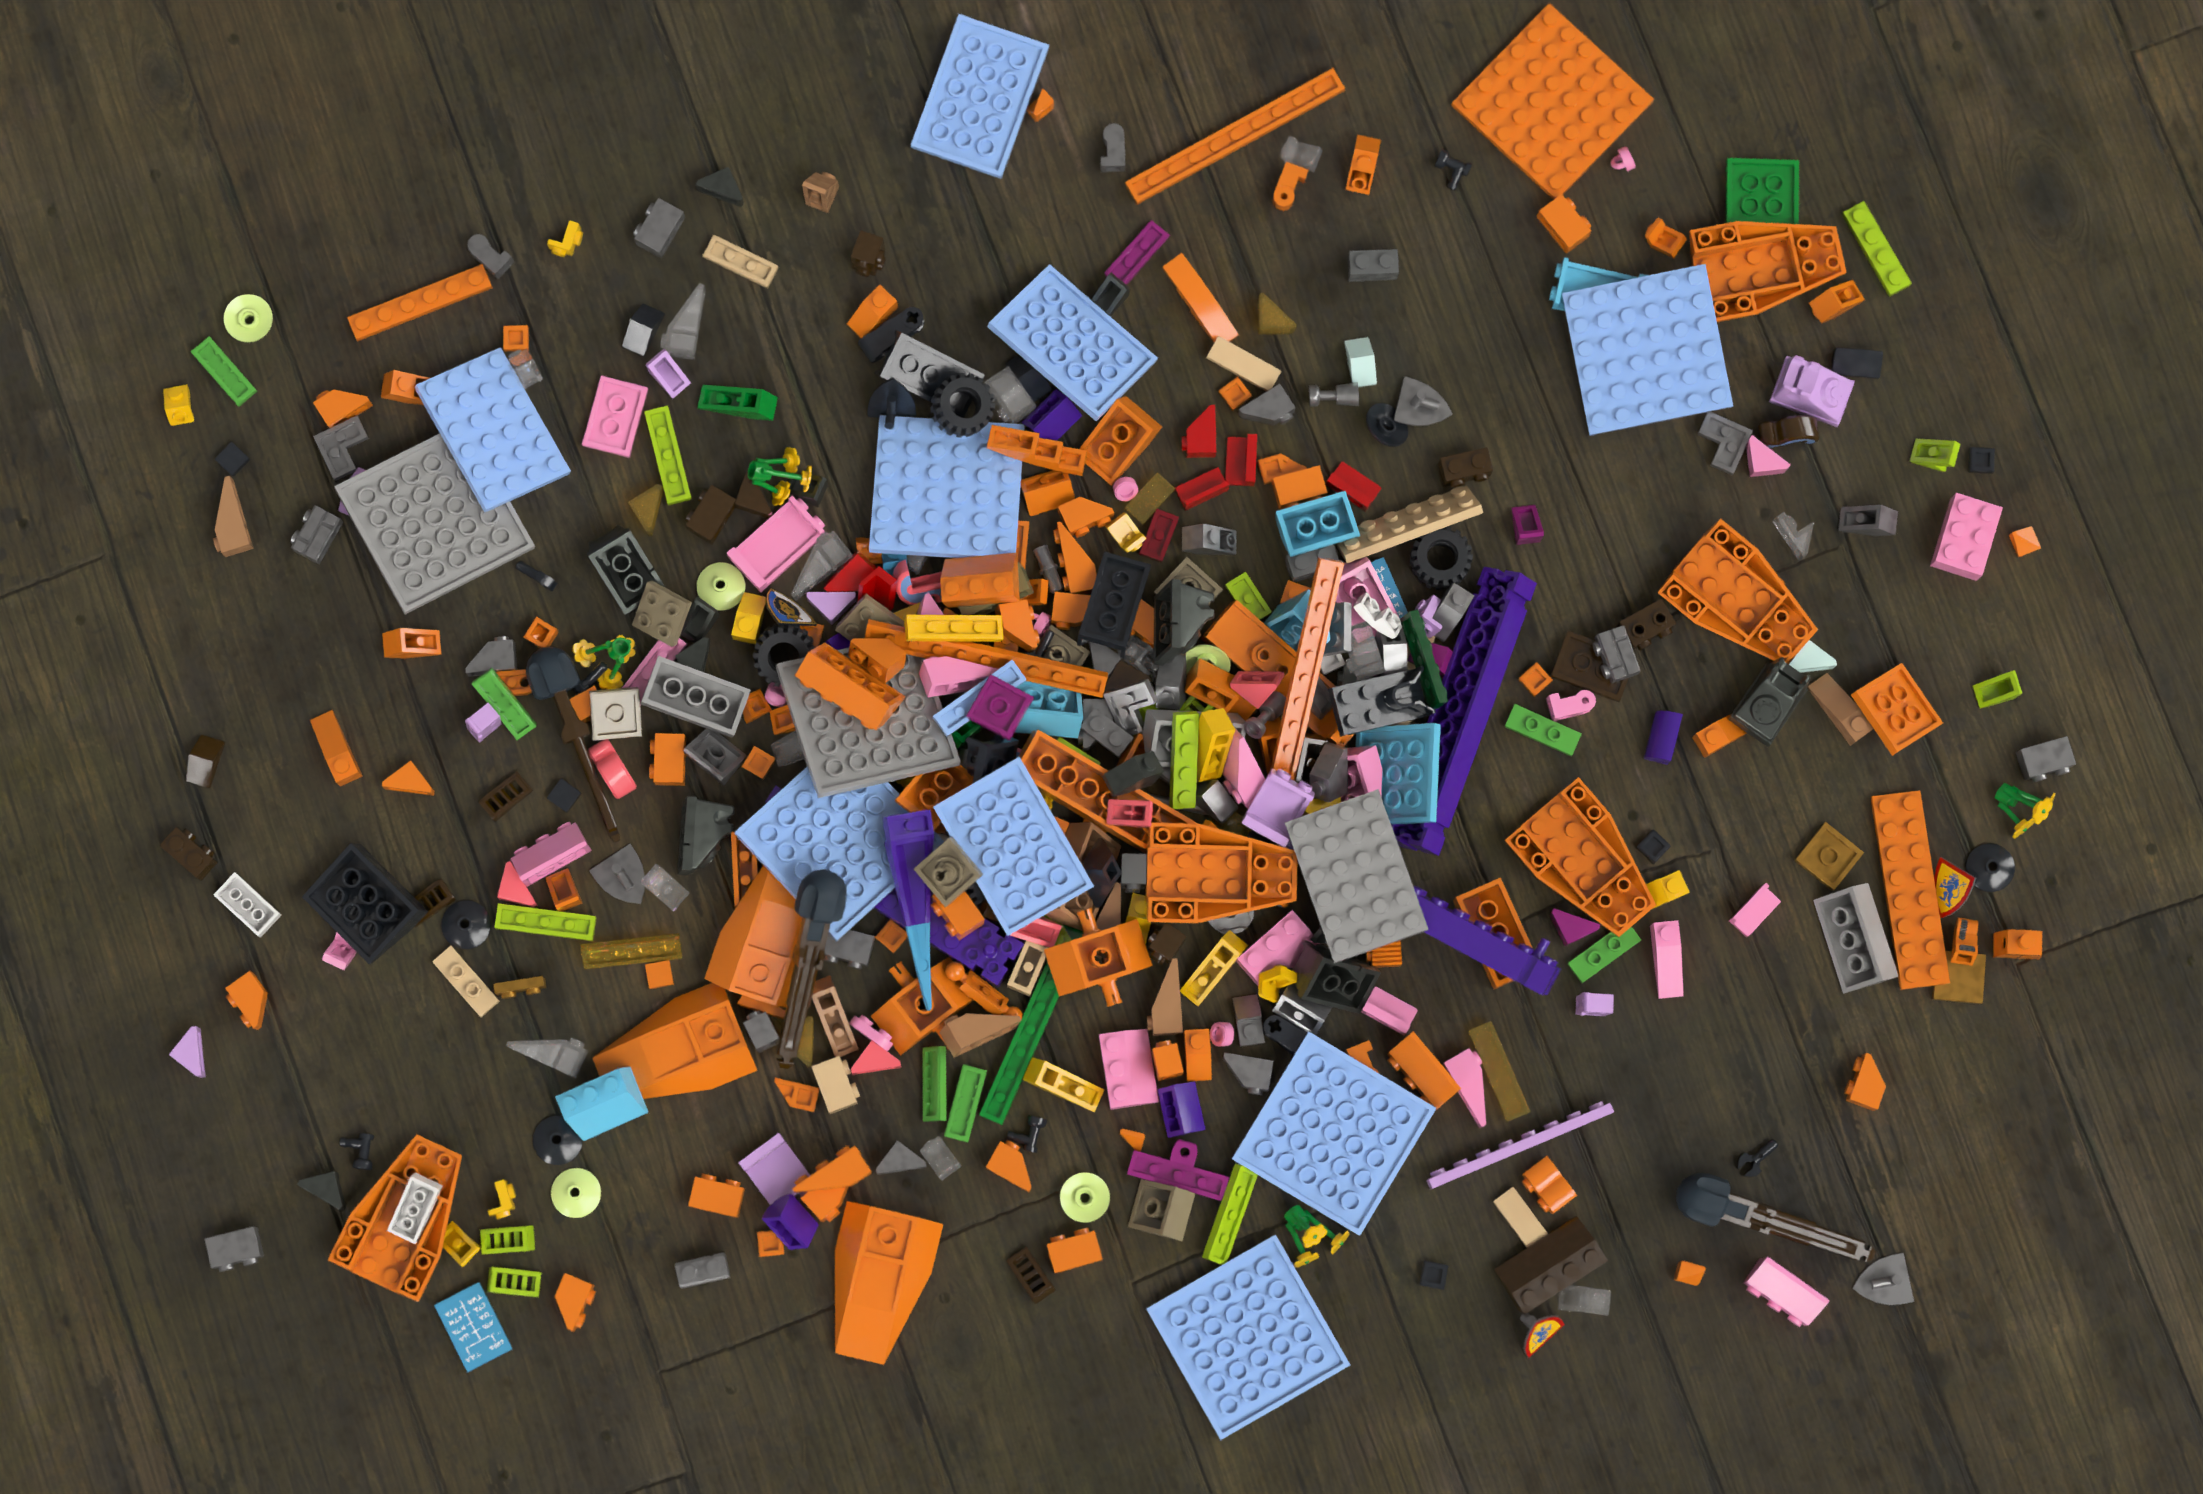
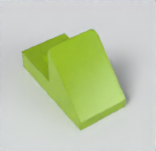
M1916 439L1910 462L1944 472L1947 467L1955 466L1960 444L1950 440Z

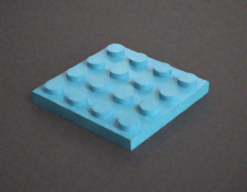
M1426 723L1385 726L1356 733V747L1373 745L1377 747L1382 765L1381 798L1390 823L1436 822L1440 724Z

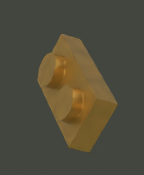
M543 976L495 983L493 985L497 996L501 995L502 999L514 998L516 993L526 991V995L539 994L541 989L546 988V981Z

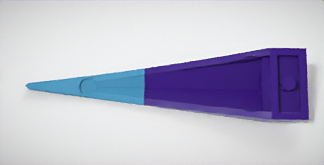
M924 810L882 817L886 838L884 845L925 1008L927 1011H930L932 1008L930 975L931 890L914 870L916 866L933 852L934 830L931 811Z

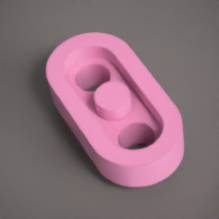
M861 1015L859 1018L854 1016L849 1022L853 1028L887 1052L892 1047L893 1043L890 1041L892 1036L881 1028L877 1032L871 1027L873 1022L865 1016Z

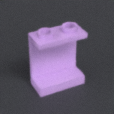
M779 1133L739 1162L770 1205L786 1194L792 1193L794 1197L799 1194L803 1197L807 1193H795L792 1190L796 1186L794 1181L805 1174L810 1177V1174Z

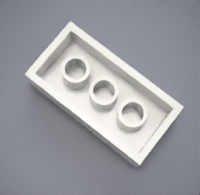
M235 872L214 893V896L260 938L281 916L272 905Z
M414 1173L409 1179L387 1231L416 1244L422 1235L443 1185L418 1173Z

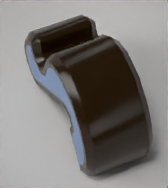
M1809 415L1790 416L1778 421H1765L1758 425L1759 440L1768 448L1801 441L1813 444L1819 440L1817 419Z

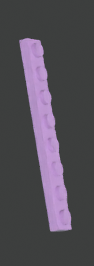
M1603 1101L1589 1106L1590 1112L1581 1115L1580 1111L1566 1116L1568 1121L1561 1124L1557 1120L1544 1125L1545 1131L1536 1134L1535 1130L1521 1135L1523 1140L1513 1143L1512 1139L1498 1145L1499 1150L1492 1153L1490 1149L1477 1153V1159L1468 1162L1467 1158L1454 1163V1169L1445 1172L1444 1168L1430 1173L1432 1178L1426 1180L1431 1190L1612 1114L1614 1110L1611 1103L1604 1105Z

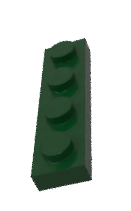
M1419 610L1409 611L1400 618L1415 668L1424 666L1419 680L1427 705L1433 709H1438L1448 702L1447 690L1442 684L1439 675L1440 669L1433 657L1432 644L1427 638L1424 620L1420 617Z

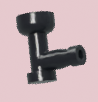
M1441 149L1434 167L1442 169L1447 166L1454 169L1447 188L1456 191L1461 176L1467 177L1472 163H1463L1449 157L1448 151Z
M1028 1115L1027 1123L1031 1126L1029 1135L1009 1131L1007 1140L1024 1144L1023 1150L1037 1153L1038 1148H1036L1040 1128L1046 1126L1047 1119Z
M359 1133V1139L341 1137V1147L360 1149L359 1157L353 1161L352 1168L372 1170L373 1163L368 1158L371 1140H374V1135Z

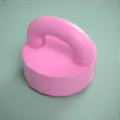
M1624 146L1618 149L1619 155L1612 159L1611 166L1614 169L1625 167L1627 172L1634 169L1636 165L1628 148Z
M1122 477L1113 484V492L1118 500L1130 501L1137 495L1138 487L1133 478Z
M1044 612L1040 615L1034 613L1036 623L1032 620L1033 629H1037L1039 637H1042L1049 628L1052 617Z
M771 682L765 693L766 701L775 707L785 706L787 701L781 684L780 687L774 686V682Z
M1216 1022L1212 1025L1210 1038L1215 1046L1223 1047L1232 1044L1234 1028L1231 1023Z

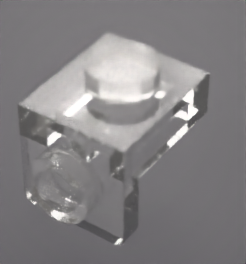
M1289 136L1287 142L1282 147L1281 158L1285 162L1315 172L1323 150L1319 146L1300 143L1294 137Z
M940 1136L929 1140L920 1149L921 1154L941 1181L961 1167Z

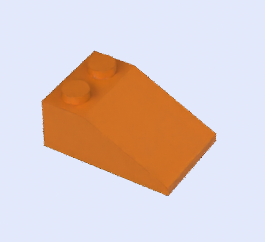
M1127 396L1118 398L1080 447L1081 450L1087 451L1085 464L1112 486L1146 449L1162 426Z
M961 765L916 775L896 798L895 802L909 813L930 810L933 830H935L942 821L934 806L972 785L974 777L970 776Z
M849 1187L808 1191L801 1199L822 1222L826 1219L831 1222L840 1214L838 1208L842 1206Z

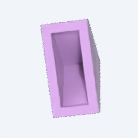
M665 349L646 363L648 372L671 398H674L691 383Z
M807 592V600L832 625L856 602V592Z
M194 1026L187 1031L169 1055L194 1075L203 1078L206 1076L201 1028Z

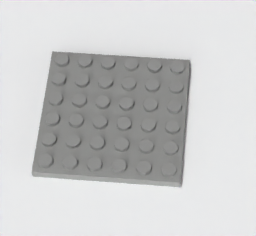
M441 434L334 486L336 493L404 614L535 549L533 541L510 501L484 513Z
M849 648L837 650L851 659L848 656ZM906 654L904 668L886 683L906 697L887 722L877 730L866 728L861 724L860 719L854 715L845 714L839 705L826 701L820 696L821 693L814 688H808L801 684L800 679L795 674L805 658L782 662L776 665L778 677L818 798L960 765L961 761L952 734L946 737L932 718L943 708L939 696L927 698L919 671L923 660H926V658Z

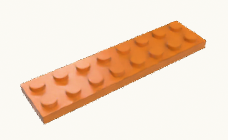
M1919 790L1872 796L1871 805L1900 990L1950 984L1921 792Z

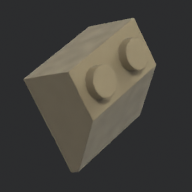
M1141 1179L1128 1227L1182 1241L1195 1193L1178 1187Z

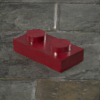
M1156 509L1139 555L1162 563L1179 517Z

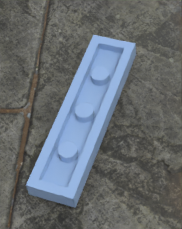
M1013 660L991 674L1014 687H1018L1027 680ZM988 677L932 717L946 737L970 721L966 718V715Z

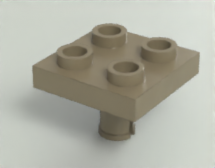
M1186 557L1154 591V594L1156 595L1172 579L1181 580L1182 584L1214 594V599L1223 589Z
M649 581L646 584L632 626L671 647L676 646L692 602L654 581Z
M865 594L836 625L835 630L851 641L853 638H865L869 619L902 627L904 626V621L868 594Z
M1050 625L1048 629L1052 630L1055 634L1044 657L1082 667L1091 652L1083 646H1077L1076 641Z
M949 837L914 868L916 873L945 907L950 905L984 875L953 837Z

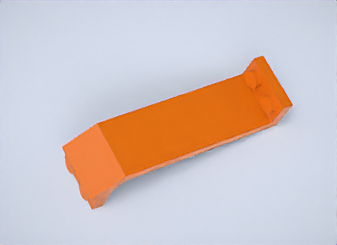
M1238 600L1232 601L1200 638L1205 644H1212L1224 651L1229 659L1242 671H1261L1250 659V652L1257 644L1267 643L1286 657L1293 666L1297 653ZM1261 651L1260 658L1266 660L1268 657L1267 652ZM1281 666L1279 672H1284L1285 675L1286 668ZM1319 672L1320 679L1328 689L1336 687ZM1290 681L1280 683L1275 691L1287 697ZM1333 708L1322 720L1310 711L1307 727L1316 735L1324 737L1328 742L1344 747L1354 736V734L1340 737Z

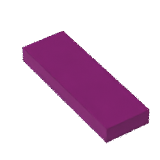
M1151 220L1105 271L1104 275L1107 277L1112 272L1127 285L1169 238V234Z

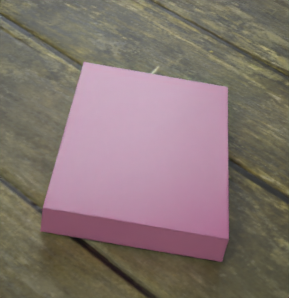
M601 376L582 446L630 458L648 387Z

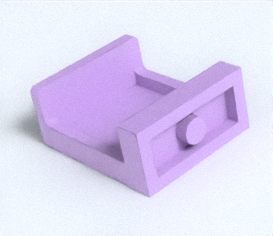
M1272 768L1242 818V824L1285 848L1290 839L1285 822L1302 817L1310 801L1313 800L1315 792L1311 791L1313 788L1303 781L1297 783L1290 779L1291 775L1282 769L1276 771Z

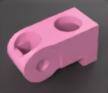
M1582 690L1576 696L1560 699L1559 693L1551 694L1546 698L1551 719L1558 721L1588 713L1595 706L1596 698L1591 691Z

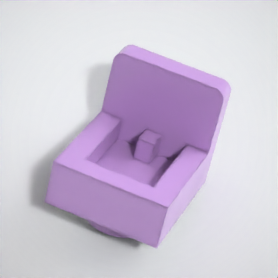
M1432 595L1426 601L1422 599L1415 608V610H1419L1420 617L1424 620L1425 632L1428 638L1436 635L1443 627L1432 618L1441 602L1435 595Z

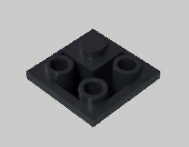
M1098 838L1082 862V866L1094 887L1087 891L1095 908H1100L1121 876L1120 868L1103 838Z

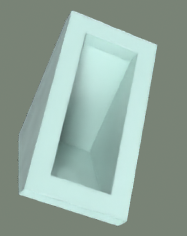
M1369 338L1344 341L1351 382H1358V387L1376 385L1375 358Z
M1809 640L1791 660L1789 665L1803 673L1833 669L1837 663L1834 658Z

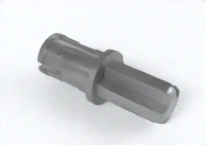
M1043 545L1034 549L1033 553L1041 569L1039 572L1041 575H1044L1046 580H1049L1048 588L1050 593L1055 594V592L1062 591L1063 584L1056 570L1058 565L1054 564L1048 546Z

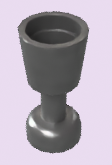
M1358 382L1336 385V390L1319 391L1317 385H1309L1310 407L1318 406L1320 400H1336L1337 405L1359 406Z
M1274 691L1259 709L1260 715L1257 718L1250 717L1244 723L1246 733L1252 738H1261L1266 731L1264 724L1267 721H1274L1283 713L1286 697L1280 692Z

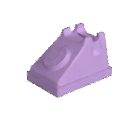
M1797 355L1793 357L1786 356L1769 402L1803 415L1813 416L1821 422L1838 427L1855 381L1847 379L1821 366L1819 363L1805 361L1803 357Z

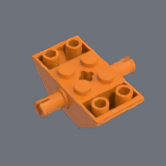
M1092 908L1077 912L1084 932L1082 937L1044 949L1058 996L1098 984V986L1102 987L1107 1007L1121 1003L1122 1000L1115 983L1117 978L1153 966L1138 920L1135 919L1101 930L1097 928ZM1097 951L1099 954L1104 953L1105 958L1102 959V964L1099 961H1095L1094 956L1097 955Z
M950 957L930 968L932 1001L930 1011L919 1009L921 1006L920 1001L923 1000L919 980L911 976L902 961L896 964L901 974H899L894 966L889 970L902 987L901 991L890 998L871 1017L879 1028L892 1036L890 1041L900 1056L931 1032H936L944 1042L939 1033L945 1026L944 1022L973 1001L972 998L967 997L959 989L960 981H951L947 978L945 969L949 963L953 962Z

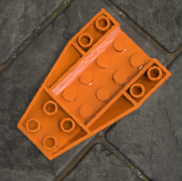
M1736 221L1690 230L1692 266L1706 265L1717 322L1760 314L1847 273L1836 226Z
M1721 518L1703 534L1674 568L1657 592L1695 624L1773 661L1784 657V661L1789 664L1818 630L1760 550Z
M1579 777L1504 840L1538 880L1618 937L1656 906L1611 814Z
M1151 823L1147 842L1146 864L1147 922L1200 923L1297 900V856L1294 850L1202 824Z
M764 865L720 931L704 979L728 991L775 1006L787 1007L786 1000L794 968L792 956L798 940L802 917L794 910L796 899Z
M714 983L674 998L592 1058L599 1076H603L618 1068L631 1067L643 1099L711 1090L758 1071L730 1004L727 992L724 988Z
M416 1135L352 1211L328 1261L397 1294L419 1302L441 1257L462 1155ZM414 1173H418L443 1185L422 1235L416 1244L387 1231L409 1179Z
M847 1201L835 1247V1353L884 1365L932 1273L943 1224Z

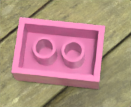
M1955 493L1950 499L1930 566L1977 581L1983 575L2003 507Z

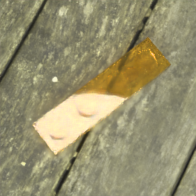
M677 933L581 944V954L584 969L682 959L680 935Z
M1492 1021L1469 1030L1468 1033L1477 1054L1482 1060L1483 1068L1506 1121L1508 1122L1530 1113Z

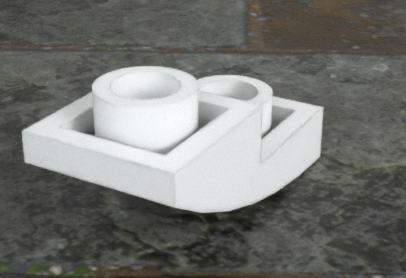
M1367 592L1359 596L1353 606L1369 625L1391 639L1397 637L1403 627L1399 617L1389 607L1381 611L1377 601L1371 598Z

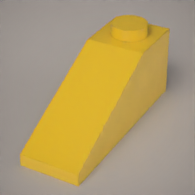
M1224 708L1201 712L1197 759V780L1199 782L1221 778L1235 733V728Z
M1229 930L1180 989V992L1195 1005L1199 1006L1249 945Z
M1033 1057L1022 1079L1092 1112H1095L1104 1092V1089L1049 1062Z

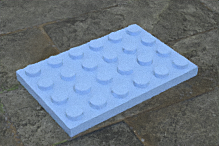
M959 14L913 137L911 148L1001 179L1046 58L1049 45Z
M1050 264L1001 310L987 326L1095 421L1142 377L1158 359Z
M501 347L416 384L415 390L484 513L567 476L571 472Z
M1020 757L934 806L950 837L955 839L984 874L976 882L1007 936L1094 887Z

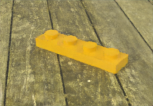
M906 615L904 617L906 641L1001 642L1003 640L1002 615Z

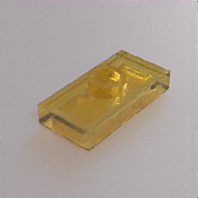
M1157 472L1129 502L1125 510L1143 525L1175 491V487Z

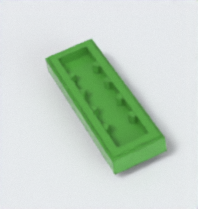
M210 336L191 351L238 407L257 392Z
M492 667L472 681L474 688L499 714L501 721L516 740L537 726V723Z
M1514 704L1504 726L1568 756L1573 755L1582 734Z
M1632 927L1620 937L1610 932L1570 961L1568 966L1579 981L1583 983L1640 942L1641 939Z
M946 1046L923 1047V1122L946 1121Z
M963 1064L944 1137L969 1142L987 1070Z

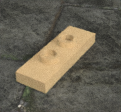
M452 946L448 947L432 961L480 1017H483L500 1002Z

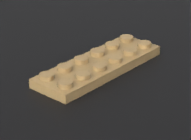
M1459 486L1453 488L1448 493L1431 496L1428 500L1421 503L1410 504L1402 510L1388 512L1383 517L1375 520H1366L1357 526L1360 537L1334 545L1346 563H1350L1482 514L1483 510L1468 486Z

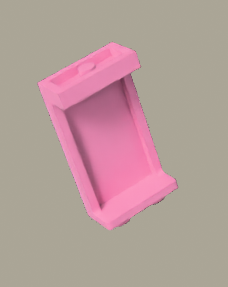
M790 496L788 498L789 501L736 549L733 547L727 552L728 558L760 593L825 536L823 529L825 524L818 516L812 517L806 511L809 507L800 497L796 500L793 496Z

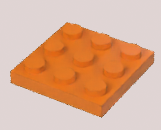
M1902 663L1851 694L1892 756L1943 724Z

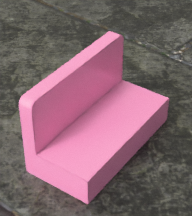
M1767 883L1763 884L1729 920L1745 937H1749L1781 902L1767 889L1769 887Z
M1374 987L1361 1012L1404 1036L1417 1013V1009L1384 990Z

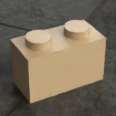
M1030 941L1025 942L1007 984L1008 988L1026 996H1031L1046 961L1044 949H1047L1046 947Z
M840 1056L811 1066L830 1114L858 1104L856 1098L860 1097L856 1084H850L847 1077L848 1074H851L847 1060L841 1061Z

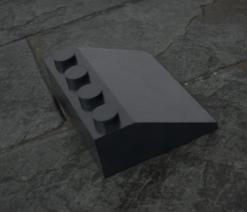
M350 843L302 896L369 965L410 932L428 912L361 844Z

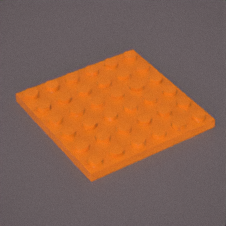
M1549 3L1452 102L1451 106L1554 200L1560 194L1563 195L1648 108L1654 101V98Z

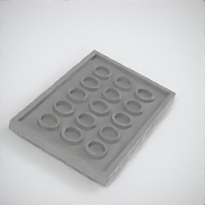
M1378 789L1285 822L1334 963L1429 930Z

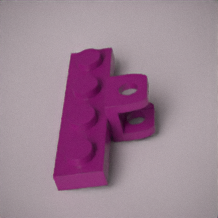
M1178 1139L1175 1142L1170 1160L1134 1150L1127 1172L1128 1175L1178 1187L1220 1201L1223 1199L1229 1176L1194 1167L1197 1157V1145L1182 1139ZM1184 1147L1190 1151L1186 1156L1180 1153V1150Z

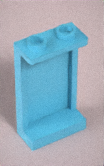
M1564 257L1562 264L1557 263L1554 277L1558 278L1557 287L1552 286L1549 300L1553 301V309L1565 311L1562 293L1648 275L1639 274L1638 277L1569 262V258Z

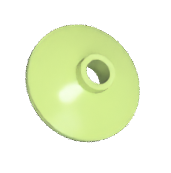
M246 294L233 299L228 304L224 313V324L227 331L232 337L242 342H254L263 338L272 326L273 315L270 306L265 300L256 295ZM248 317L254 318L252 324H246Z
M719 562L707 566L697 580L699 598L718 611L729 610L735 607L741 601L745 592V580L742 573L735 566L728 563ZM723 581L725 586L722 589H718L716 583Z
M1197 645L1185 653L1186 674L1199 658L1227 672L1230 671L1231 663L1229 657L1224 651L1215 646Z
M572 1168L562 1172L555 1179L551 1189V1197L554 1206L560 1213L568 1217L580 1218L590 1214L597 1207L601 1198V1188L597 1178L585 1169ZM578 1188L580 1191L579 1196L572 1197L571 1190Z
M1078 1173L1070 1177L1063 1185L1060 1201L1064 1212L1073 1220L1092 1222L1106 1212L1110 1201V1193L1106 1183L1097 1175ZM1083 1193H1087L1090 1196V1200L1086 1203L1080 1200V1196Z

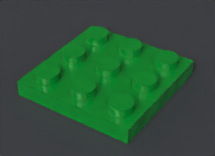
M1727 158L1726 223L1742 221L1799 224V160Z

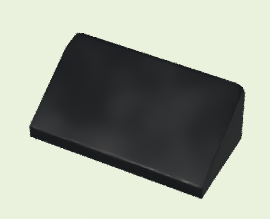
M1835 348L1832 353L1831 371L1841 376L1879 379L1883 351Z

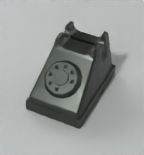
M616 525L612 531L595 541L589 542V552L587 555L624 614L639 606L647 582L654 581L665 587L629 528L625 529L620 525Z
M1172 579L1154 596V665L1163 666L1165 663H1170L1178 654L1184 655L1195 645L1201 636L1200 630H1202L1203 625L1208 620L1214 618V610L1208 605L1209 602H1214L1213 593L1182 584L1181 580Z
M1780 657L1771 663L1767 662L1728 720L1769 747L1808 691L1807 686L1811 679L1810 675H1803L1784 661V657Z
M687 796L682 803L677 875L687 876L688 874H693L698 867L705 868L716 857L717 852L721 849L719 842L733 832V824L727 821V819H731V815H734L735 808L733 805L700 800L697 797Z
M1304 940L1302 942L1303 951L1294 968H1288L1298 973L1297 983H1295L1298 989L1297 995L1301 1000L1359 1014L1381 974L1380 970L1377 967L1367 965L1353 958L1334 963L1328 947L1321 944L1315 946L1310 941Z

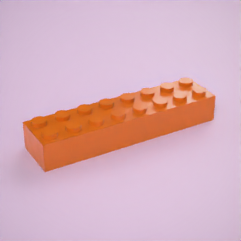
M1040 730L1031 732L1018 756L1023 761L1040 793L1147 854L1149 827L1141 828L1106 824L1108 799L1153 801L1151 823L1198 824L1140 789L1113 797L1102 777L1108 770Z

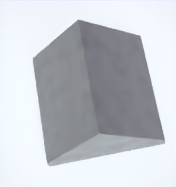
M709 729L704 730L683 750L688 758L723 786L747 758L746 754L721 734Z

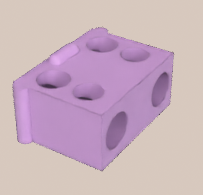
M489 703L465 721L468 731L478 742L483 741L484 738L502 725L499 714Z
M1582 992L1576 996V1015L1607 1016L1612 1014L1614 995Z

